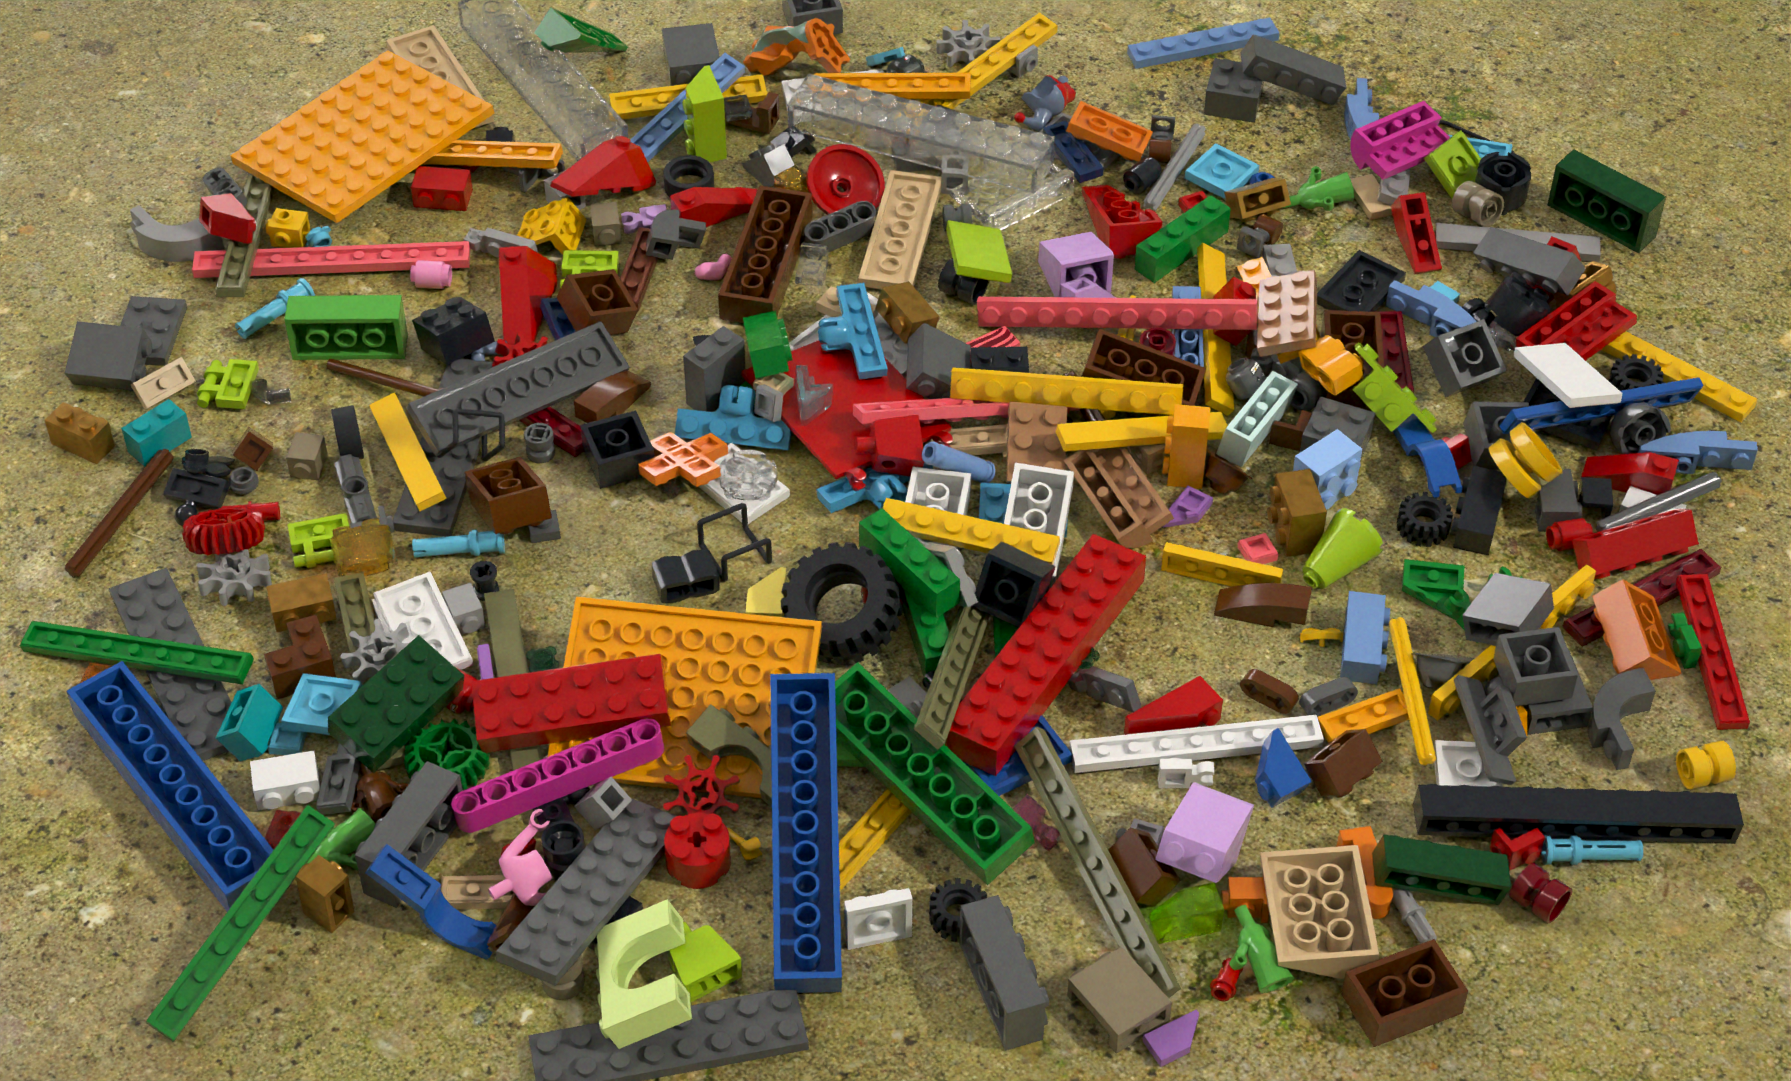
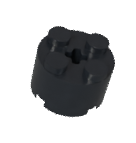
M1493 152L1485 155L1480 160L1475 183L1503 197L1504 208L1501 215H1506L1508 211L1518 209L1526 202L1531 181V167L1527 160L1517 154L1508 152L1507 156H1498L1499 152Z
M1513 272L1511 276L1505 277L1484 304L1488 314L1492 310L1497 315L1494 321L1515 336H1520L1550 312V306L1547 303L1549 295L1538 287L1532 288L1527 284L1525 278L1516 272Z

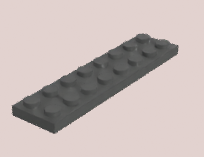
M600 321L410 402L406 409L434 455L438 456L453 441L452 413L455 409L501 412L505 417L506 426L584 392L608 376L628 371L630 366ZM458 414L459 442L456 447L499 429V418Z
M460 358L446 366L439 388H446L492 368L493 362ZM422 435L420 445L446 499L423 511H419L407 484H405L393 519L394 531L444 537L452 536L467 490L464 472L474 469L482 445V437L450 450L442 458H438L434 455Z
M167 567L109 588L111 598L128 635L204 646ZM145 670L165 715L202 761L229 752L216 739L217 733L232 703L221 681Z
M632 799L613 821L604 825L496 951V961L556 986L665 853V833L670 826V821L676 816Z
M771 990L691 1005V1020L620 1049L610 1038L604 1037L600 1030L599 1022L528 1035L536 1081H644L809 1050V1042L796 990Z

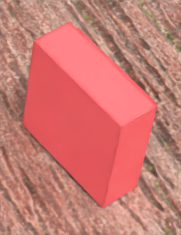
M1266 533L1245 538L1238 542V549L1247 561L1267 564L1278 559V552Z

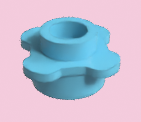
M316 227L310 230L305 236L307 240L305 247L330 246L332 243L329 235L330 227Z

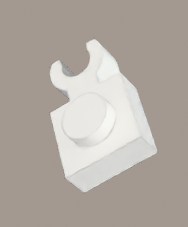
M1160 759L1158 788H1190L1191 783L1194 782L1203 786L1213 785L1214 762L1204 761L1197 765H1192V759Z

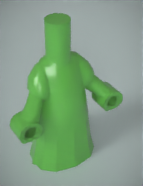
M1315 166L1311 169L1307 182L1299 188L1297 195L1289 196L1291 205L1285 206L1283 209L1301 205L1307 209L1323 207L1324 210L1331 211L1334 208V203L1354 201V189L1347 172H1343L1332 178L1315 183L1321 179V169Z
M358 808L348 819L332 828L307 863H310L320 855L329 862L334 861L339 865H347L358 871L355 854L352 856H348V854L356 851L360 843L369 838L374 831L375 822L365 811Z
M1246 905L1237 907L1234 911L1243 929L1238 937L1239 947L1229 962L1230 967L1234 970H1239L1246 965L1247 958L1245 955L1247 953L1261 994L1287 986L1295 978L1288 968L1278 966L1275 944L1270 938L1269 930L1254 922Z

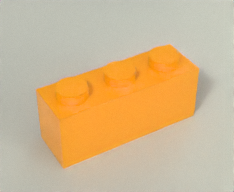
M1175 404L1174 416H1168L1166 433L1172 434V437L1166 436L1164 454H1170V457L1164 456L1162 474H1168L1167 486L1184 488L1190 486L1202 489L1210 407Z

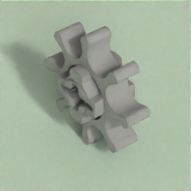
M963 20L961 30L954 31L947 26L943 27V40H937L936 53H947L948 67H952L958 61H964L965 64H969L1000 41V37H989L988 24H984L982 28L975 30L968 26V20Z
M244 549L233 556L231 554H215L216 563L197 564L198 577L202 579L198 581L200 595L206 596L211 592H219L220 604L222 606L227 605L228 599L236 594L238 597L244 595L248 602H253L255 600L254 586L266 587L272 585L270 571H266L270 569L267 554H262L257 558H250L248 549Z
M375 619L373 621L375 631L370 636L362 637L355 631L349 633L353 646L359 648L352 653H342L340 657L345 668L360 666L358 670L352 673L354 680L361 681L363 684L367 678L373 677L409 644L401 643L409 636L405 623H400L395 631L385 633L381 620Z

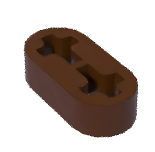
M1258 669L1249 670L1240 682L1242 691L1248 697L1282 714L1290 713L1299 700V696L1293 687Z

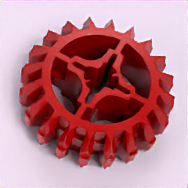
M239 506L236 508L228 507L208 510L192 515L184 521L183 541L190 552L199 555L205 554L208 556L211 554L220 555L240 552L244 549L249 550L264 540L265 524L264 520H262V514L258 510L249 507L242 508Z

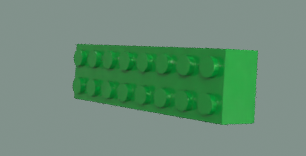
M857 662L835 681L836 739L986 885L990 884L1035 843L1032 827L945 744L937 750L915 731L914 727L917 718L862 665Z

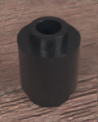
M1151 157L1143 158L1128 169L1123 175L1124 185L1127 190L1135 194H1141L1155 183L1162 172L1159 162Z

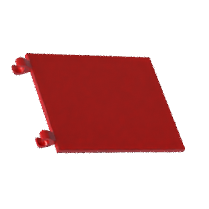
M818 340L791 351L793 361L787 362L789 371L783 373L794 378V384L783 395L781 420L835 479L846 476L851 487L858 491L866 486L862 481L866 479V473L862 468L872 465L871 454H855L854 440L855 437H869L871 427L864 426L853 416V404L925 399L922 395L906 388L907 380L886 358L887 376L859 379L850 350L826 352L821 348V344L824 343H820ZM753 367L741 371V376L753 388L756 378ZM935 419L933 423L920 422L922 443L932 439L938 444L950 447L949 443L953 442V437L948 433L951 431V426L945 419Z

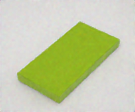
M948 220L946 231L956 274L1010 283L1012 271L1001 229Z

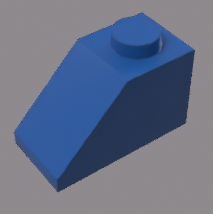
M1279 728L1274 729L1264 740L1255 778L1259 795L1269 803L1271 808L1302 793L1312 782Z

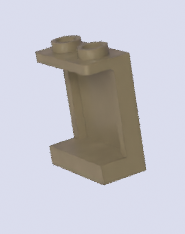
M1123 947L1118 948L1112 953H1104L1095 963L1087 968L1076 970L1068 979L1067 996L1071 1001L1079 998L1108 1031V1045L1116 1054L1143 1038L1144 1034L1170 1021L1171 1000Z

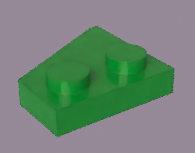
M1404 559L1401 591L1457 620L1460 616L1457 613L1450 612L1444 606V602L1450 596L1453 597L1459 588L1464 590L1465 565Z

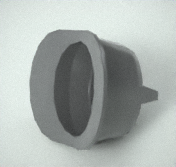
M1412 653V655L1417 656L1418 677L1422 679L1425 687L1438 690L1456 675L1464 663H1470L1474 659L1458 655Z

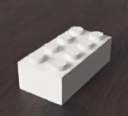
M1015 463L1004 524L1060 536V545L1053 564L1056 567L1048 588L1049 590L1057 580L1073 490L1074 472Z
M913 467L905 502L967 516L970 502L971 473ZM916 538L923 546L927 545L928 543L947 545L930 540Z

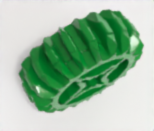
M442 718L437 725L429 722L428 729L420 728L417 736H411L409 745L405 746L404 751L406 755L404 765L410 779L428 761L460 775L463 791L467 789L468 785L476 786L478 779H484L485 770H488L490 765V752H482L477 742L476 726L470 727L467 720L458 724L455 718L450 723H445Z

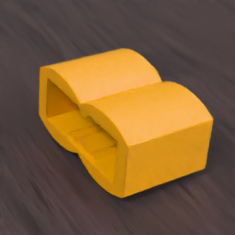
M1325 335L1316 341V347L1303 349L1299 352L1301 367L1309 376L1319 381L1333 395L1339 394L1363 379L1362 360L1357 354L1347 351L1339 339Z

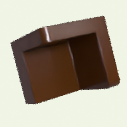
M1301 410L1296 425L1282 421H1273L1269 444L1300 452L1302 435L1312 412Z
M248 427L233 448L232 455L258 471L274 448L273 442Z

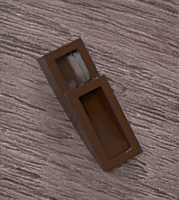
M630 371L608 376L591 386L574 400L575 417L590 423L623 414L651 387V382Z
M1257 583L1220 589L1214 616L1274 627L1275 620L1305 625L1312 587L1295 584Z

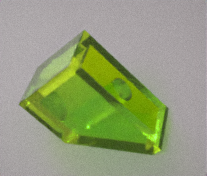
M1213 882L1181 889L1149 913L1148 918L1157 943L1162 944L1221 932L1224 906Z

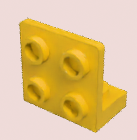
M566 197L559 201H551L546 206L538 209L533 208L526 212L517 236L534 240L536 245L550 240L553 246L563 255L564 250L577 249L587 219L569 197Z

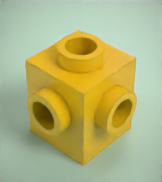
M276 208L272 218H269L266 223V234L270 237L271 246L280 248L305 247L307 242L305 236L311 230L308 213Z

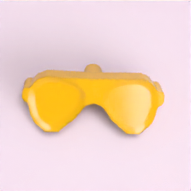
M1331 627L1324 630L1305 628L1300 633V642L1319 639V646L1325 647V639L1343 642V632Z

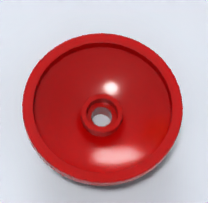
M848 144L828 146L816 154L807 170L806 183L808 192L812 193V200L816 206L827 215L859 201H868L875 206V209L881 203L885 190V181L881 168L871 155L856 146ZM837 186L842 187L844 192L838 191Z

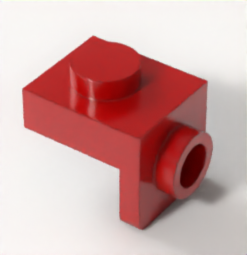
M1498 828L1493 831L1490 850L1493 853L1507 855L1510 871L1525 863L1531 864L1535 862L1541 855L1545 836L1536 828L1510 840L1503 830Z

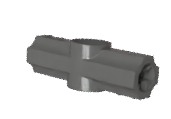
M351 454L341 456L334 463L351 523L377 519L369 492L368 481L364 476L359 457H354Z

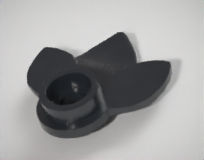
M203 449L186 450L185 456L182 457V464L185 470L198 474L205 472L212 477L229 475L231 469L226 465L235 462L233 458L209 456V452Z

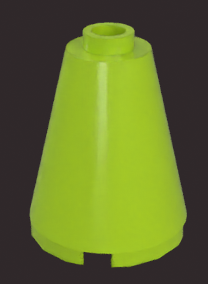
M1342 508L1335 513L1302 568L1304 573L1303 579L1310 587L1324 589L1374 559L1383 551V549H1380V546L1383 544L1382 538L1368 520L1363 518L1359 521L1353 517L1356 512L1347 508Z

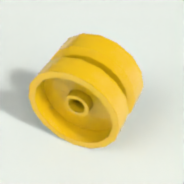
M1523 422L1510 431L1512 443L1505 439H1499L1489 447L1490 455L1509 482L1526 498H1531L1541 490L1539 477L1544 481L1552 482L1562 474V468L1552 452L1540 437Z

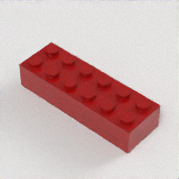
M661 654L471 681L477 742L484 753L598 737L642 719H653L657 721L660 727L671 726L665 669Z

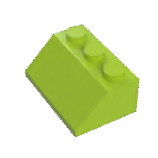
M707 65L687 85L686 99H683V109L687 115V120H684V128L687 136H689V140H685L687 154L702 157L710 163L727 159L724 97L710 66Z

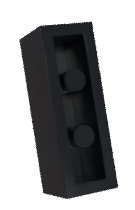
M1473 466L1471 476H1464L1462 493L1466 495L1465 498L1459 496L1455 514H1459L1460 518L1454 517L1450 535L1455 536L1453 548L1489 555L1507 480L1502 472Z

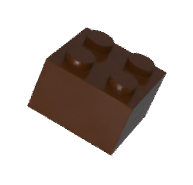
M615 269L566 275L556 297L576 332L601 321L610 335L628 333L638 312V308Z

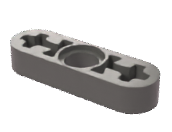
M223 168L212 169L204 175L203 182L212 196L232 193L242 203L243 207L246 206L248 200L243 191Z

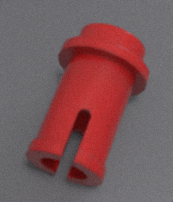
M1232 958L1223 960L1217 978L1213 979L1210 983L1211 994L1219 1001L1225 1002L1235 996V985L1243 971V967L1239 970H1234L1230 967L1229 962Z

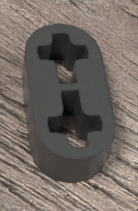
M1340 677L1305 692L1299 700V705L1307 716L1317 715L1318 717L1351 703L1356 698L1358 689L1348 677Z

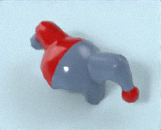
M1046 75L1031 92H1026L1021 97L1023 102L1034 112V118H1028L1022 112H1018L1015 114L1014 120L1039 132L1050 123L1053 116L1060 114L1066 105L1075 99L1076 91L1068 84L1066 76H1060L1057 80L1051 75Z

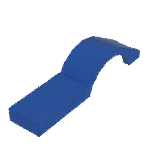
M1413 413L1392 432L1407 456L1420 455L1427 475L1428 489L1434 498L1439 497V487L1451 485L1456 494L1462 493V484L1448 445L1443 440H1434L1427 427Z
M388 844L381 848L365 873L416 910L426 927L437 937L454 947L485 960L490 958L493 952L488 949L487 942L496 924L475 920L462 914L444 898L441 892V884Z

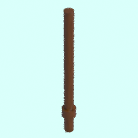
M332 358L327 361V369L422 397L443 389V387L439 389Z

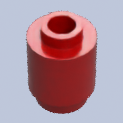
M1584 518L1554 522L1552 526L1546 528L1547 544L1552 550L1574 549L1572 539L1592 534L1593 529L1591 524L1587 523Z

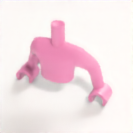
M542 809L532 812L529 825L512 841L501 855L499 865L505 879L488 889L493 900L513 891L524 905L536 906L546 894L538 891L544 884L552 880V876L537 850L517 856L537 832L544 831L550 821H546L542 825L534 821V818L543 812Z

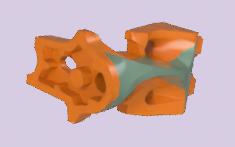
M814 18L797 27L768 25L760 38L752 44L753 51L745 57L743 63L751 73L759 71L763 76L774 74L777 70L792 62L800 51L807 53L811 60L818 61L828 73H840L841 65L849 63L851 59L834 37V25H827L821 19Z

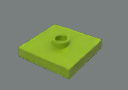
M1460 130L1427 155L1424 160L1453 199L1454 193L1462 183L1466 181L1475 182L1481 158L1462 130Z

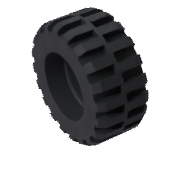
M838 542L829 543V548L823 550L819 546L812 550L813 555L808 558L804 555L797 561L799 563L797 569L791 568L787 577L790 582H785L781 591L784 596L780 600L781 610L784 613L783 617L821 621L816 618L817 606L821 598L829 590L843 584H857L865 587L868 590L867 601L855 617L841 623H826L822 621L818 653L819 660L825 663H830L832 659L835 660L837 665H846L847 660L853 659L855 663L864 661V655L870 653L871 656H874L880 652L878 647L882 643L887 646L892 640L890 632L898 630L900 625L898 617L902 615L903 605L900 601L902 598L900 589L885 561L878 554H873L871 549L861 546L858 550L856 544L846 542L844 547H840Z

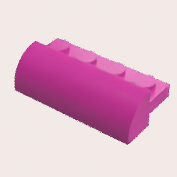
M1422 101L1355 129L1351 137L1350 149L1354 162L1360 170L1370 167L1375 174L1384 180L1425 162L1424 158L1448 140L1450 136L1438 126L1442 117L1425 101Z

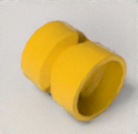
M1720 740L1704 744L1701 750L1697 746L1680 749L1677 752V772L1682 784L1689 790L1708 786L1710 782L1718 784L1735 778V758L1730 746L1725 741Z

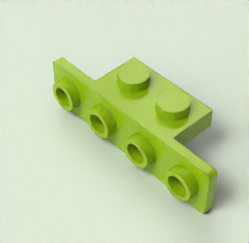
M1358 342L1355 345V350L1373 370L1353 387V391L1375 412V415L1391 432L1414 413L1434 433L1437 430L1434 424L1437 421L1435 416L1426 407L1421 410L1416 405L1415 401L1418 398L1407 386L1402 389L1395 382L1398 376L1388 365L1382 368L1376 361L1379 357L1378 354L1368 344L1363 347Z

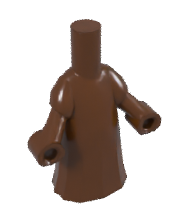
M361 763L359 772L362 777L356 785L357 795L355 801L352 802L351 814L353 815L358 808L364 811L362 804L365 798L371 819L376 824L380 818L385 817L391 809L397 794H402L408 787V784H398L383 772L376 771L372 773Z

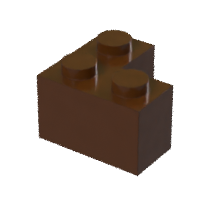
M317 615L286 623L291 646L264 654L268 675L277 700L294 694L303 673L336 678L332 656Z

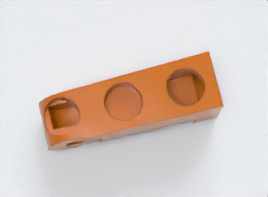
M1371 826L1339 830L1336 847L1358 845L1372 918L1381 919L1386 917L1390 911L1393 890L1390 887L1375 885L1372 852L1377 843Z

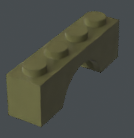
M710 704L687 730L686 735L689 744L711 761L714 755L719 756V758L739 755L754 761L763 773L759 788L761 798L772 807L771 745L767 747L759 741L760 737L747 726L741 728L734 722L735 718L724 708L718 710Z

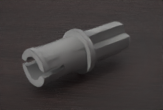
M1402 889L1393 890L1392 902L1402 916L1401 922L1405 926H1410L1420 944L1432 939L1436 940L1437 936L1425 918L1426 910L1417 904L1411 892Z

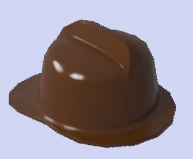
M1207 445L1206 450L1210 453V458L1205 469V476L1210 480V487L1220 494H1225L1227 491L1236 492L1248 478L1253 479L1240 466L1217 455L1216 448Z

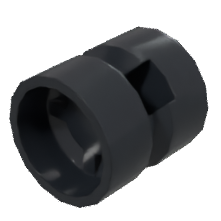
M951 258L940 273L938 289L954 297L958 294L960 300L976 305L978 297L984 296L989 280L957 275L953 258Z
M562 820L550 824L542 833L541 841L544 862L552 878L558 880L585 849L583 831L577 824Z

